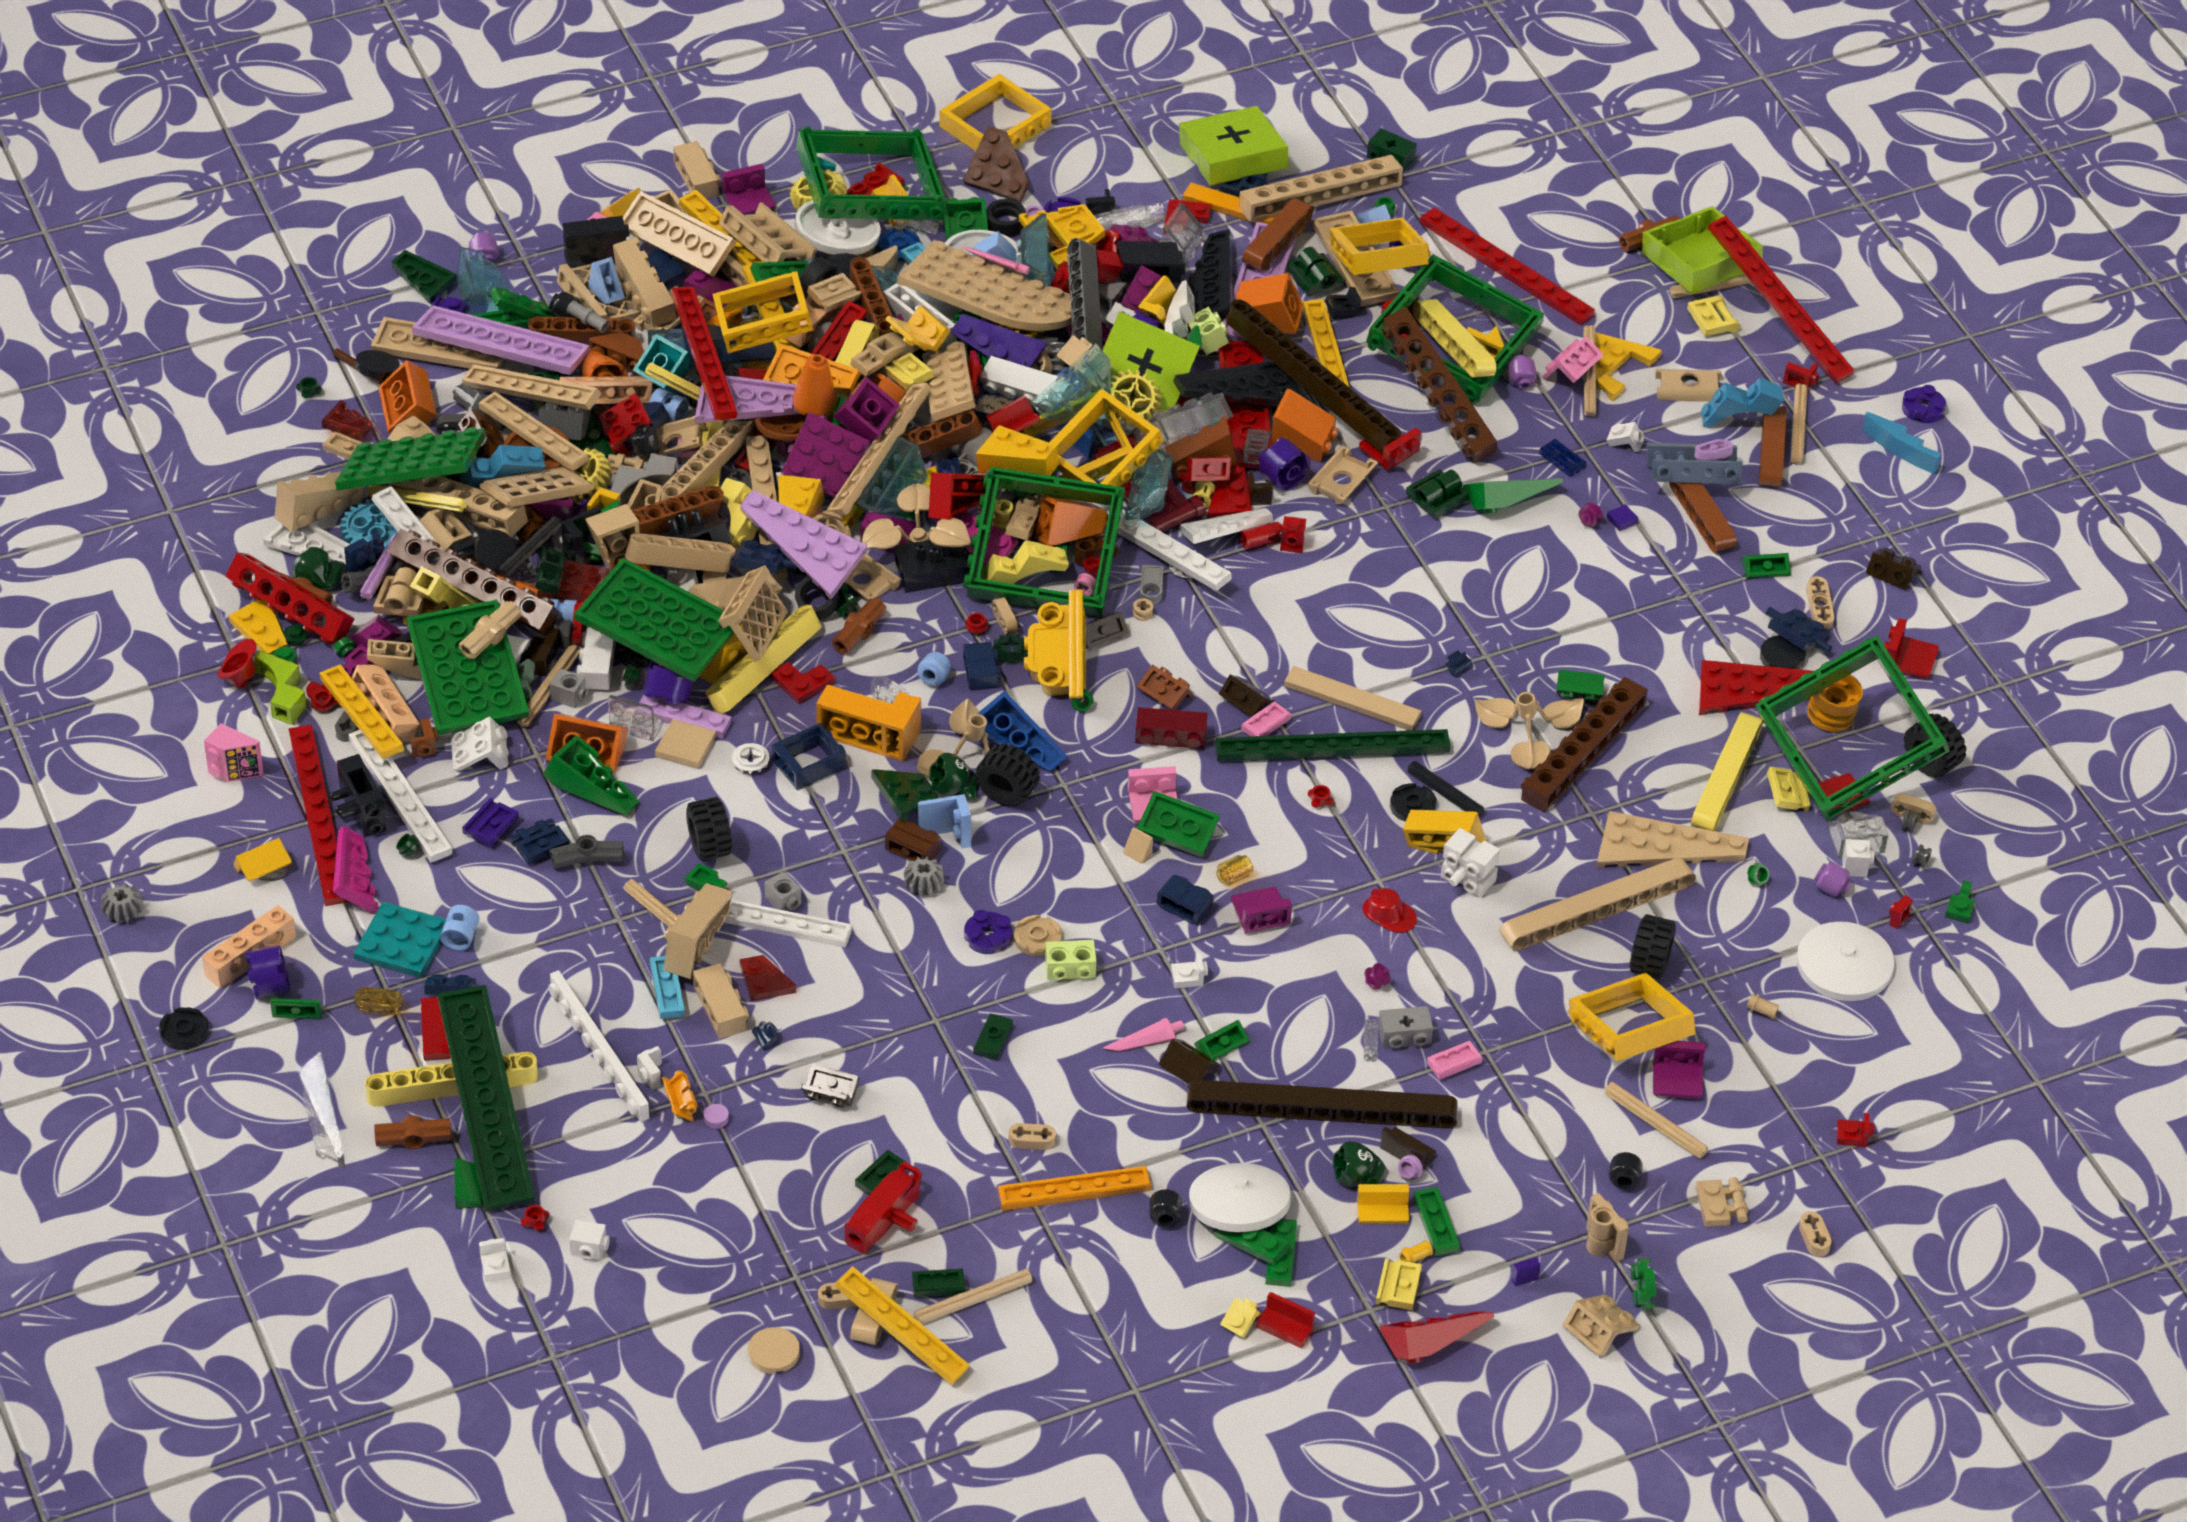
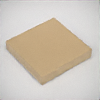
M672 719L655 749V757L699 768L716 738V731Z

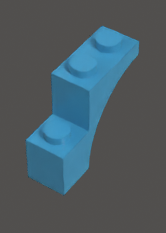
M1759 378L1749 387L1748 391H1745L1725 382L1720 389L1715 391L1712 399L1702 407L1703 426L1711 429L1713 425L1723 418L1743 412H1759L1772 416L1784 402L1782 386Z
M499 445L491 458H474L468 471L460 473L461 483L482 490L480 484L486 480L507 477L523 472L542 471L545 468L542 448Z

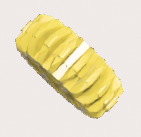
M830 169L822 170L829 193L846 195L847 187L841 174H837L836 171L831 172ZM805 176L799 177V181L794 182V186L790 188V200L796 212L802 205L813 200Z
M1128 369L1126 375L1122 371L1118 372V377L1112 375L1111 381L1106 382V389L1103 390L1131 410L1146 407L1144 411L1137 414L1150 423L1153 419L1152 416H1157V409L1161 407L1159 400L1162 396L1157 393L1159 386H1152L1155 380L1150 379L1148 381V374L1145 373L1142 377L1139 375V370H1136L1135 374H1132V371ZM1123 385H1131L1127 390H1116ZM1139 388H1141L1146 393V395L1141 394ZM1132 391H1133V396H1132V397H1134V401L1132 402V404H1131V406H1130V402H1131V401L1129 400V398H1130L1129 396L1131 395V393H1132ZM1113 411L1119 423L1120 421L1124 422L1123 427L1126 428L1130 422Z
M587 447L584 452L589 455V461L573 471L594 485V490H590V493L573 496V502L576 504L583 499L593 497L599 487L607 489V484L611 482L610 478L613 475L610 467L611 464L605 455L596 449L590 450Z

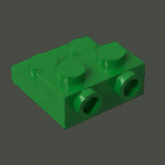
M971 197L963 200L951 198L946 200L943 219L946 241L953 235L963 231L988 230L985 198Z

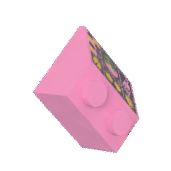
M222 723L204 740L208 773L213 777L231 782L263 775L260 741Z

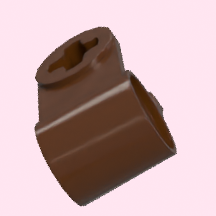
M1106 531L1080 538L1076 541L1074 561L1078 566L1084 567V561L1091 557L1101 559L1103 537H1105ZM1115 545L1113 559L1119 553V547L1117 545Z

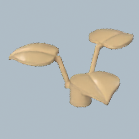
M912 484L903 489L897 497V504L901 510L905 512L915 511L916 528L912 530L909 537L900 526H894L892 520L878 519L868 525L862 538V543L866 544L868 549L892 548L899 544L902 536L907 541V544L930 540L933 544L942 547L971 545L965 524L957 518L940 520L937 523V527H931L928 535L921 528L919 510L929 511L930 488L924 484Z
M1530 692L1519 694L1515 704L1513 701L1505 698L1475 700L1477 716L1487 727H1506L1509 719H1515L1517 713L1526 720L1528 742L1516 744L1511 749V759L1517 766L1528 770L1535 769L1539 763L1542 764L1550 753L1549 746L1545 741L1533 742L1530 719L1535 716L1536 712L1540 713L1545 722L1551 721L1554 727L1566 729L1575 726L1580 721L1584 706V699L1576 698L1552 702L1542 710L1539 706V701H1536L1534 694Z
M969 698L960 703L949 718L950 728L958 734H963L953 753L955 755H958L967 738L972 742L983 739L985 752L988 753L990 750L987 740L988 733L985 732L987 720L984 716L978 714L980 711ZM936 749L925 751L919 757L917 770L929 778L931 764L936 761L938 756L945 752Z

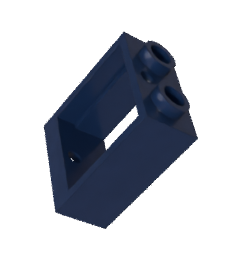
M821 723L772 744V761L796 790L845 768L846 751L841 744L838 745L832 733L826 730ZM817 745L827 754L828 757L804 768L793 757Z

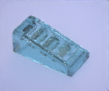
M1248 430L1243 451V462L1260 464L1258 457L1262 451L1268 450L1271 431Z

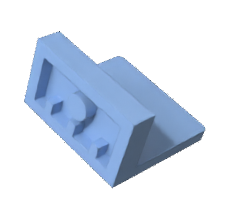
M965 794L918 802V827L927 831L933 830L937 834L953 832L955 840L959 839L961 848L971 847V814Z

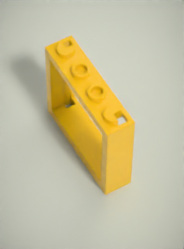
M998 74L939 110V126L976 151L984 134L964 122L963 119L1002 95L1032 115L1006 131L1013 147L1016 148L1051 125L1052 109L1001 74Z
M1404 218L1329 228L1330 249L1353 275L1428 264V257L1431 256L1429 244ZM1401 241L1404 245L1359 252L1356 249L1359 246Z
M797 271L713 294L728 353L813 330ZM794 293L797 294L800 310L728 329L724 312ZM806 320L807 324L801 326L800 322ZM736 339V344L730 345V341Z
M1101 388L1091 393L1089 391L1085 396L1076 400H1069L1065 405L1056 409L1047 410L1039 416L1040 420L1023 429L1022 433L1034 437L1071 420ZM1108 408L1104 415L1121 448L1077 468L1092 480L1109 474L1133 450L1111 408ZM1063 474L1060 475V476H1058V477H1060V478H1067V477H1066L1065 475H1063Z
M1101 389L1049 443L1057 445L1059 461L1057 469L1069 479L1096 483L1063 459L1062 456L1108 408H1111L1147 434L1100 483L1120 487L1131 478L1132 474L1139 467L1145 464L1147 458L1154 451H1157L1158 447L1164 442L1160 430Z
M1647 973L1569 999L1568 1014L1572 1023L1576 1024L1583 1033H1586L1593 1039L1594 1043L1601 1046L1616 1061L1696 1034L1694 1013ZM1643 999L1665 1019L1618 1035L1595 1014Z

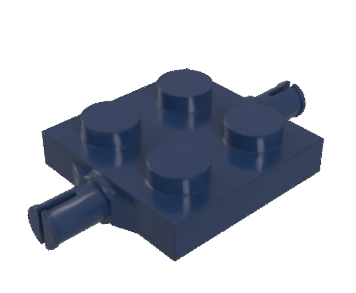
M755 540L742 541L739 548L735 549L732 566L751 570L765 565L772 574H777L782 568L797 570V566L790 559H785L786 555L780 550L778 545L759 544Z
M1772 607L1767 609L1765 614L1772 618L1768 624L1769 629L1802 650L1815 647L1826 654L1831 652L1833 646L1824 642L1828 640L1831 631L1826 629L1822 623L1812 620L1801 610L1793 609L1787 613H1780Z

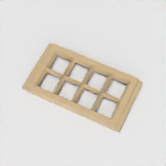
M562 466L554 469L486 480L480 484V488L506 506L515 507L590 493V490H594V485Z

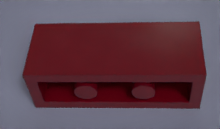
M1138 707L1135 743L1205 749L1208 712Z

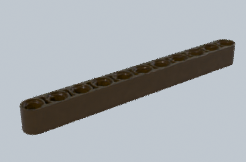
M1241 299L1232 301L1226 319L1227 324L1377 450L1383 453L1386 445L1401 436V430L1249 303Z
M1193 1080L1187 1086L1186 1106L1189 1111L1194 1113L1444 1129L1456 1126L1458 1121V1101L1455 1097L1449 1095L1212 1080Z

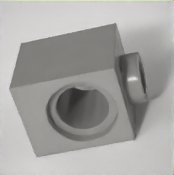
M560 669L549 683L550 700L569 707L576 708L580 701H583L587 696L588 689L586 688L585 677Z
M785 871L764 882L765 898L775 909L790 911L801 905V888Z

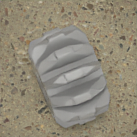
M917 856L916 861H909L908 867H905L904 883L906 888H910L911 894L918 892L920 897L923 893L931 896L932 891L939 892L940 886L943 885L944 870L942 865L937 863V859L930 861L927 856L921 860Z
M127 883L123 886L116 884L115 888H107L106 893L102 894L101 909L109 921L115 919L118 924L121 920H125L128 923L130 918L137 919L138 913L142 912V896L140 892H137L135 886L129 887Z

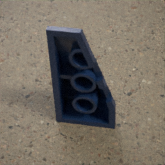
M707 324L720 363L736 364L771 360L774 358L773 342L728 353L721 326ZM682 326L684 347L690 353L689 369H691L696 364ZM736 339L731 340L730 345L736 344Z

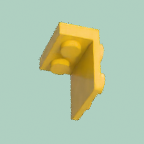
M1162 276L1138 306L1142 313L1162 323L1164 330L1168 309L1177 291L1167 276Z
M921 305L918 306L908 322L891 316H887L885 319L891 324L890 328L894 332L904 336L903 340L911 346L916 344L924 351L929 349L937 352L951 331L928 309Z

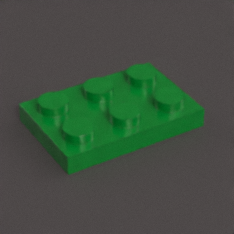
M1153 791L1137 829L1153 837V840L1203 858L1219 822L1220 815Z

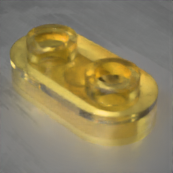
M363 987L354 994L355 1006L363 1012L395 1015L403 1009V997L401 993L395 990Z

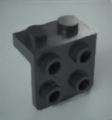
M601 507L593 508L562 521L563 556L566 562L571 563L576 570L584 568L583 543L596 544L585 519L600 514Z

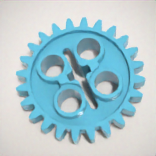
M366 499V504L363 505L357 502L358 508L351 506L350 512H344L345 518H341L340 531L342 540L349 544L362 538L369 542L372 540V535L378 533L384 541L385 550L392 536L398 534L375 503L370 502L368 499Z

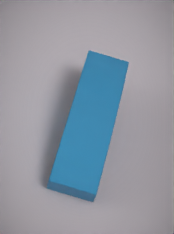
M1866 412L1862 429L1866 434L1894 455L1935 475L1939 467L1941 453L1924 447L1923 439L1907 434L1906 426Z

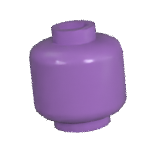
M479 232L470 240L469 248L472 258L476 263L489 265L499 256L498 245L492 234Z
M1518 355L1513 357L1508 363L1509 381L1513 386L1526 389L1536 381L1535 363L1531 358L1526 355Z
M1835 862L1823 863L1814 878L1817 881V888L1832 897L1838 896L1840 892L1845 894L1852 883L1848 880L1850 872Z

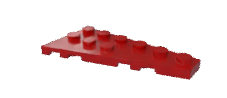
M1702 660L1699 716L1707 715V711L1718 710L1719 713L1727 712L1728 708L1739 707L1742 710L1756 708L1755 704L1759 703L1762 698L1777 693L1783 686L1791 685L1804 674L1812 673L1813 671Z

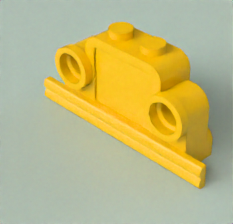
M1070 590L1069 605L1048 602L1039 608L1038 619L1040 623L1032 624L1028 629V636L1024 637V648L1028 650V657H1024L1025 671H1030L1032 680L1040 683L1042 690L1047 695H1069V699L1083 698V689H1086V614L1083 606V590Z

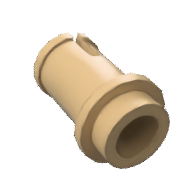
M1752 994L1747 1008L1750 1009V1012L1756 1011L1774 1019L1779 1005L1760 998L1759 994Z

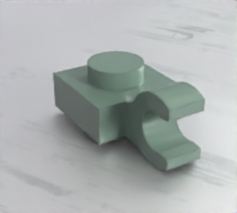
M529 659L516 667L526 701L533 696L529 684L534 679L535 663Z

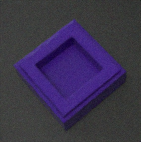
M1626 504L1607 512V519L1619 531L1638 523V517Z
M1532 1258L1513 1265L1511 1280L1514 1286L1539 1279L1541 1264L1538 1258Z

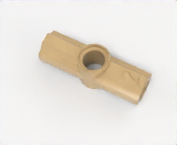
M506 601L490 616H483L477 622L474 631L459 643V649L468 659H475L490 644L496 645L504 637L506 630L521 617V611L512 601Z

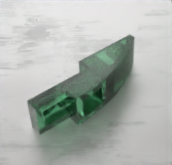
M545 545L538 549L536 589L544 593H558L561 574L564 569V551Z

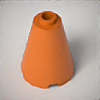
M591 348L585 359L578 365L582 377L627 376L626 369L619 361Z
M818 354L807 358L792 396L794 408L803 415L810 412L819 417L820 415L826 416L833 412L837 403L828 360Z

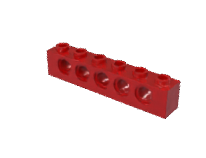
M237 552L225 575L226 578L232 581L231 584L241 590L246 589L250 592L249 596L259 601L264 600L268 603L267 607L274 611H282L285 613V618L292 622H300L303 624V629L310 633H318L321 635L320 639L328 644H333L346 637L355 619L248 553ZM253 573L255 576L254 582H252ZM272 584V592L270 593L269 588ZM288 596H290V603H289V604H288V602H287ZM306 606L308 607L307 615L305 614ZM324 617L326 618L325 626L323 625Z

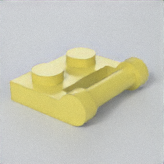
M1720 295L1688 302L1687 310L1704 336L1726 331L1735 333L1741 327L1738 320L1734 319L1726 308L1725 301ZM1715 309L1719 311L1725 321H1722Z

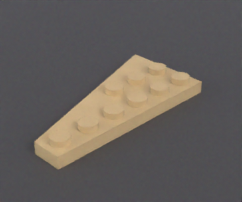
M1609 811L1596 868H1605V865L1617 864V867H1626L1630 863H1639L1642 866H1655L1678 857L1683 858L1684 861H1691L1692 864L1701 863V860H1714L1716 863L1745 861L1749 838Z

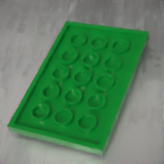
M470 427L460 432L449 430L439 435L428 433L418 438L406 436L396 441L385 439L375 444H370L369 442L361 443L356 446L336 479L337 490L465 473L468 471L486 438L485 429Z
M625 558L619 561L574 614V619L693 682L735 634L730 625L723 628L718 621L724 610Z
M498 600L406 617L429 708L438 735L466 730L488 717H491L496 723L529 717V710L507 632L496 645L490 644L475 659H468L459 649V643L474 631L477 622L485 615L490 616L499 608Z

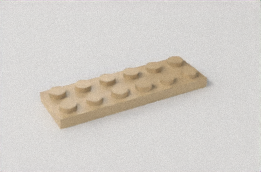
M642 191L639 192L623 216L624 224L629 226L630 235L637 236L641 241L711 277L715 276L737 242L734 238Z
M1352 210L1312 219V226L1337 270L1345 279L1348 289L1355 287L1360 295V307L1391 300L1400 293L1387 270L1353 275L1330 249L1329 228L1360 224ZM1373 245L1356 247L1359 252L1375 250Z
M388 317L383 318L371 344V350L383 351L392 356L469 369L473 364L500 369L504 360L498 356L483 354L479 351L464 349L459 346L412 335V327L416 322Z
M954 341L945 347L939 348L937 352L928 350L922 354L923 363L932 369L934 378L926 381L931 388V391L928 393L933 421L975 408L965 343L963 341Z

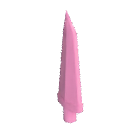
M962 247L972 254L1012 269L1015 272L1028 275L1030 271L1029 266L1017 261L1005 259L974 248Z
M1164 1018L1103 1048L1120 1052L1176 1039L1175 1032L1184 1030V1024L1181 1020L1170 1024L1169 1020Z

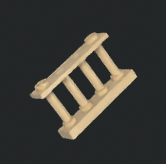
M759 203L756 213L750 215H743L733 205L726 206L719 223L764 262H781L787 258H796L799 261H804L809 257L813 260L817 251L815 246L764 203Z

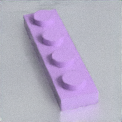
M643 695L636 707V715L667 724H670L672 719L701 726L715 730L716 737L721 739L724 738L731 725V716L680 702L679 704H671L662 697L650 698Z

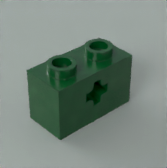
M1380 128L1368 141L1367 158L1376 159L1392 155L1403 167L1404 172L1416 159L1417 143Z

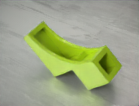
M258 651L254 656L256 673L266 677L276 688L275 694L270 701L272 718L293 725L307 707L305 691L297 687L301 682L299 665L275 657L272 654Z

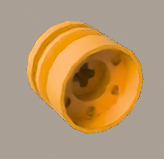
M1850 674L1811 696L1807 706V715L1810 721L1819 729L1828 732L1847 730L1854 721L1863 695L1862 685L1858 679Z

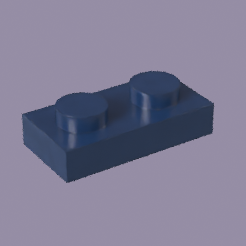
M435 974L427 977L424 985V995H437L438 993L476 987V978H470L468 975H458L454 978Z

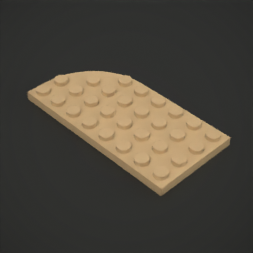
M933 240L898 275L897 283L1008 327L1046 331L1063 328L1072 324L1070 294L1063 292L1060 288L1043 284L1040 280L1028 278L1022 273L1008 270L1002 265L988 262L982 257L968 254L962 249L948 246L942 241Z

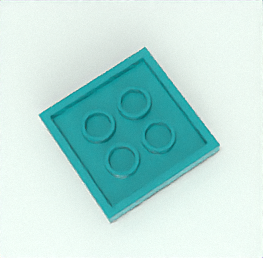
M382 902L353 953L354 960L422 978L441 944L440 934L446 919Z

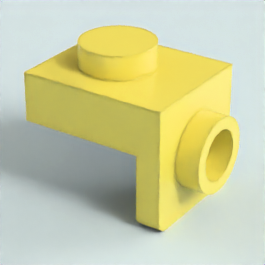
M1235 1298L1220 1325L1244 1338L1255 1318H1259L1262 1314L1257 1310L1259 1305L1247 1298L1243 1302Z

